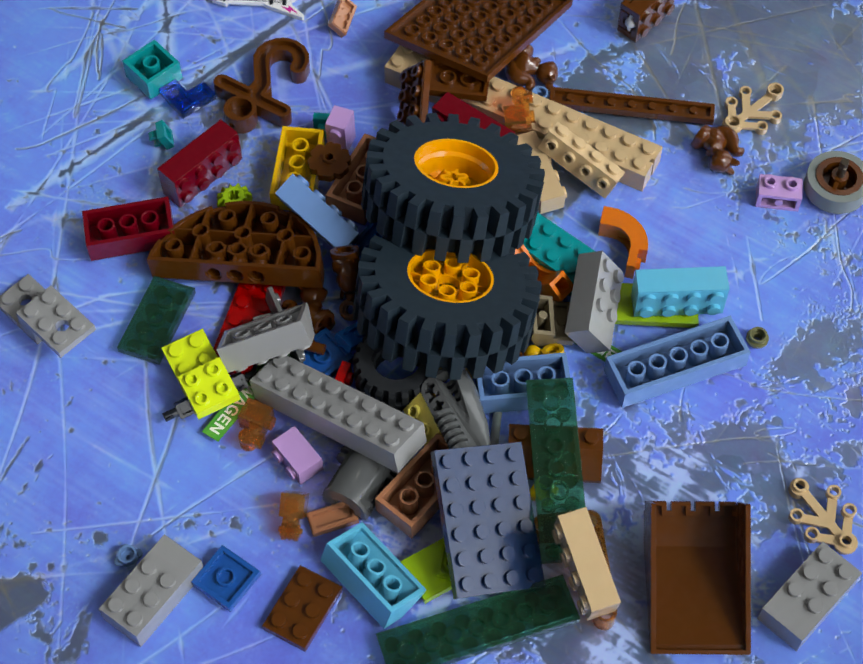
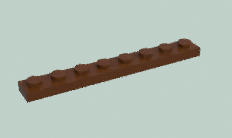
M551 87L550 100L576 111L713 125L715 104L559 87Z

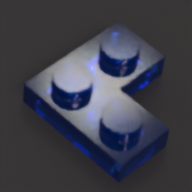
M176 79L159 88L160 95L182 119L216 99L215 92L204 81L188 91Z

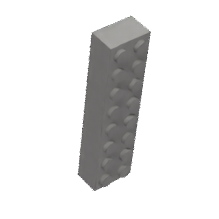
M289 356L272 358L249 380L254 398L259 402L397 473L427 442L423 422Z

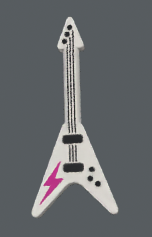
M212 0L213 3L224 7L228 5L263 6L295 19L304 20V15L292 5L297 0Z

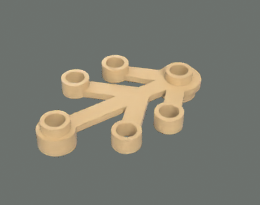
M776 82L770 83L766 94L752 105H750L752 89L748 86H742L738 94L742 99V113L738 116L736 115L738 100L735 97L726 98L724 106L728 111V116L723 120L722 126H728L736 133H739L741 130H755L759 135L766 134L768 124L765 121H758L757 123L744 121L747 119H767L772 124L780 123L782 118L780 111L759 110L769 102L781 99L784 92L783 86Z
M802 478L792 480L788 488L789 494L795 499H803L816 516L804 514L801 509L794 508L788 516L789 521L795 525L801 523L827 528L832 535L820 533L815 527H808L804 533V539L808 543H821L823 541L825 544L834 545L836 551L840 554H852L858 546V540L852 534L853 518L857 513L856 506L852 503L843 505L841 509L843 517L841 530L835 523L837 500L841 495L840 487L830 485L825 493L827 507L825 511L809 492V484L806 480ZM796 484H799V485L803 486L804 488H803V489H799V488H797ZM830 491H835L837 495H832ZM845 509H850L853 513L849 514ZM792 514H798L800 519H795ZM812 532L816 537L812 538L808 533ZM842 539L849 541L850 544H844Z

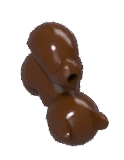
M529 44L507 64L505 70L506 77L512 84L525 86L526 90L531 91L535 87V80L531 75H536L538 81L544 84L550 92L553 83L558 78V67L553 61L540 64V58L532 56L534 48Z
M706 124L699 130L691 143L694 149L704 148L706 150V156L710 157L709 168L711 171L725 172L729 175H734L732 166L740 165V162L731 155L740 157L745 152L743 147L740 148L738 146L739 137L737 133L728 126L710 127Z
M355 245L338 246L330 250V256L333 260L332 269L336 273V283L341 289L340 299H343L345 295L347 301L353 302L360 261L359 247Z
M299 287L301 289L300 297L302 302H307L309 306L314 333L317 334L324 328L331 331L336 324L334 314L331 310L322 308L328 290L324 287L323 289ZM287 299L282 303L281 307L282 309H289L298 305L295 301Z

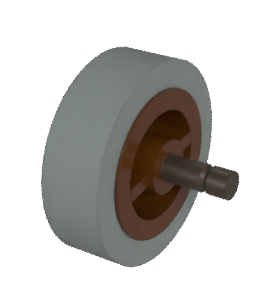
M828 151L818 155L811 161L804 179L806 196L816 207L829 213L844 214L855 211L863 205V161L857 156L843 151Z

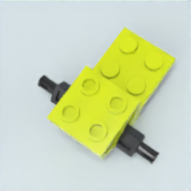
M202 328L162 347V351L185 395V398L174 403L175 408L162 413L166 422L177 416L184 419L194 413L199 420L241 400L239 392L249 387V380L258 371L255 368L246 374L237 372L230 376L222 360L216 355Z

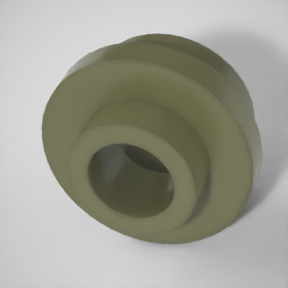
M754 327L747 332L746 341L751 347L760 349L767 345L769 336L764 328Z

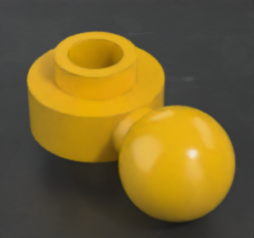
M558 343L546 345L542 349L536 345H529L524 352V356L563 353L564 347Z

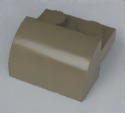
M540 295L531 334L534 344L540 347L553 343L573 345L574 341L565 334L570 302L553 301L552 296Z

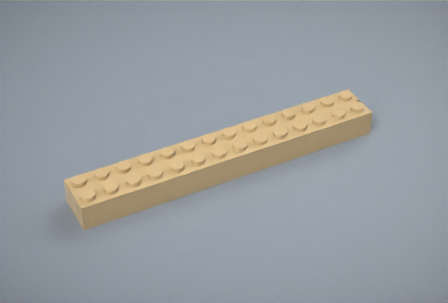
M399 45L384 66L385 82L401 89L400 75L402 71L425 59L430 60V58ZM493 77L490 80L486 102L461 99L515 132V135L535 130L538 138L541 137L543 140L548 131L558 121L595 150L601 152L612 163L618 165L625 172L619 182L639 191L644 190L660 162L662 146L497 77ZM429 95V101L435 104L442 98Z

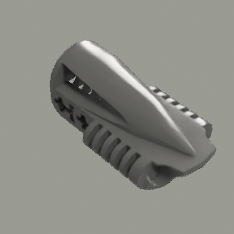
M447 368L439 369L436 378L429 377L425 380L421 387V394L449 449L492 445L488 422L476 385L466 368H463L460 380H450L447 383H443L449 379Z
M343 446L336 457L341 465L328 486L324 489L322 497L324 501L332 505L337 504L338 501L348 504L349 508L354 510V515L367 520L375 508V498L399 473Z

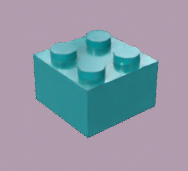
M155 39L122 60L126 77L150 100L183 79L180 62Z

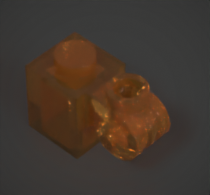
M516 86L511 91L512 101L515 105L503 106L505 126L515 133L532 131V123H536L534 110H530L529 105L533 103L532 91H527L522 86Z
M248 397L238 414L239 425L244 428L238 435L240 447L244 451L262 448L268 430L273 429L276 422L273 407Z
M289 490L281 492L279 516L283 517V520L278 528L281 540L288 539L289 541L298 542L301 534H303V529H301L299 523L300 519L307 517L309 493Z

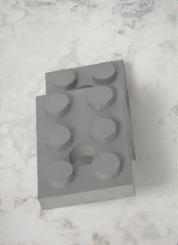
M29 274L0 295V310L37 345L43 341L60 358L96 330L95 325L55 288L49 286L47 289H44ZM25 299L31 300L26 305H20ZM62 325L69 326L65 331L57 330Z

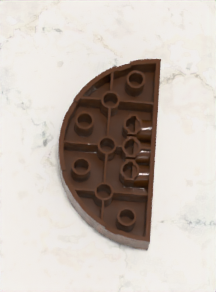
M234 201L227 202L222 207L213 209L210 206L194 212L174 224L173 228L168 230L170 234L166 235L162 240L159 239L147 257L152 277L322 289L324 284L325 271L318 239L312 228L290 210L286 212L281 210L278 205L266 202Z

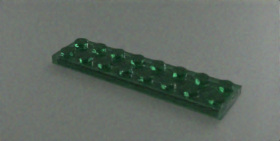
M573 378L526 380L541 564L562 563L560 554L563 553L560 544L556 545L552 535L557 517L585 507Z
M562 574L534 583L528 589L502 593L376 633V638L385 664H451L580 622V616Z

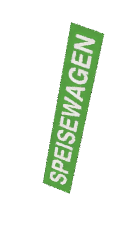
M271 359L262 365H258L256 367L257 371L259 372ZM248 382V388L239 392L241 400L220 409L203 429V433L217 442L224 436L255 399L250 382Z

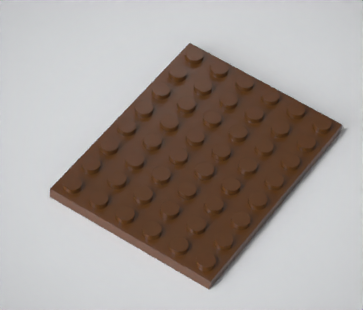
M422 0L384 31V38L488 83L572 6L573 0Z

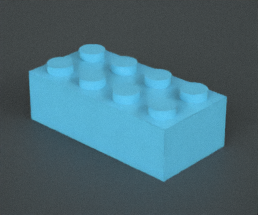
M726 266L635 270L631 291L634 317L694 316L696 314L716 315L723 313L730 290Z

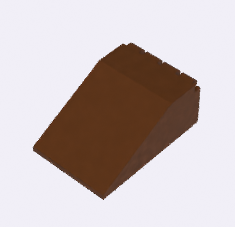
M645 501L644 560L650 653L751 655V505L744 502H737L736 504V502L719 501L718 511H715L714 501H695L694 511H691L690 501H670V510H667L666 501Z

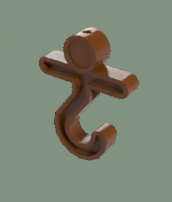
M274 38L260 45L253 55L254 81L250 86L227 75H217L213 83L216 95L226 100L223 109L225 123L238 132V134L252 131L258 124V116L280 127L289 126L292 123L291 108L287 104L272 98L270 68L275 62L288 61L291 63V80L297 84L304 83L310 74L309 53L304 45L289 38Z

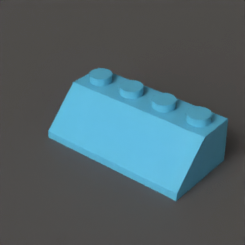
M363 522L329 541L320 560L383 629L402 618L427 590Z

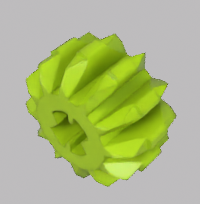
M229 183L228 188L222 187L221 193H217V207L225 206L227 202L253 200L246 186L241 187L239 183L236 186H232Z

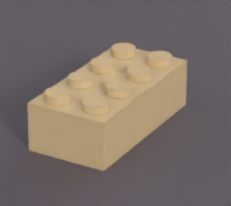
M587 507L559 515L554 525V530H552V535L556 545L560 544L563 553L560 554L564 568H569L571 576L568 579L573 592L577 591L579 596L577 606L580 614L585 615L588 621L615 612L621 601Z

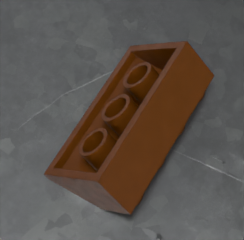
M509 424L508 443H522L528 480H537L540 477L545 481L601 483L603 429Z

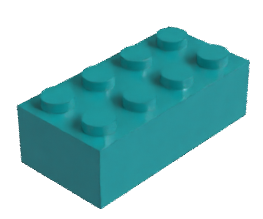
M538 212L532 234L529 239L525 238L523 243L531 256L541 266L552 271L564 270L573 284L579 254L596 252Z

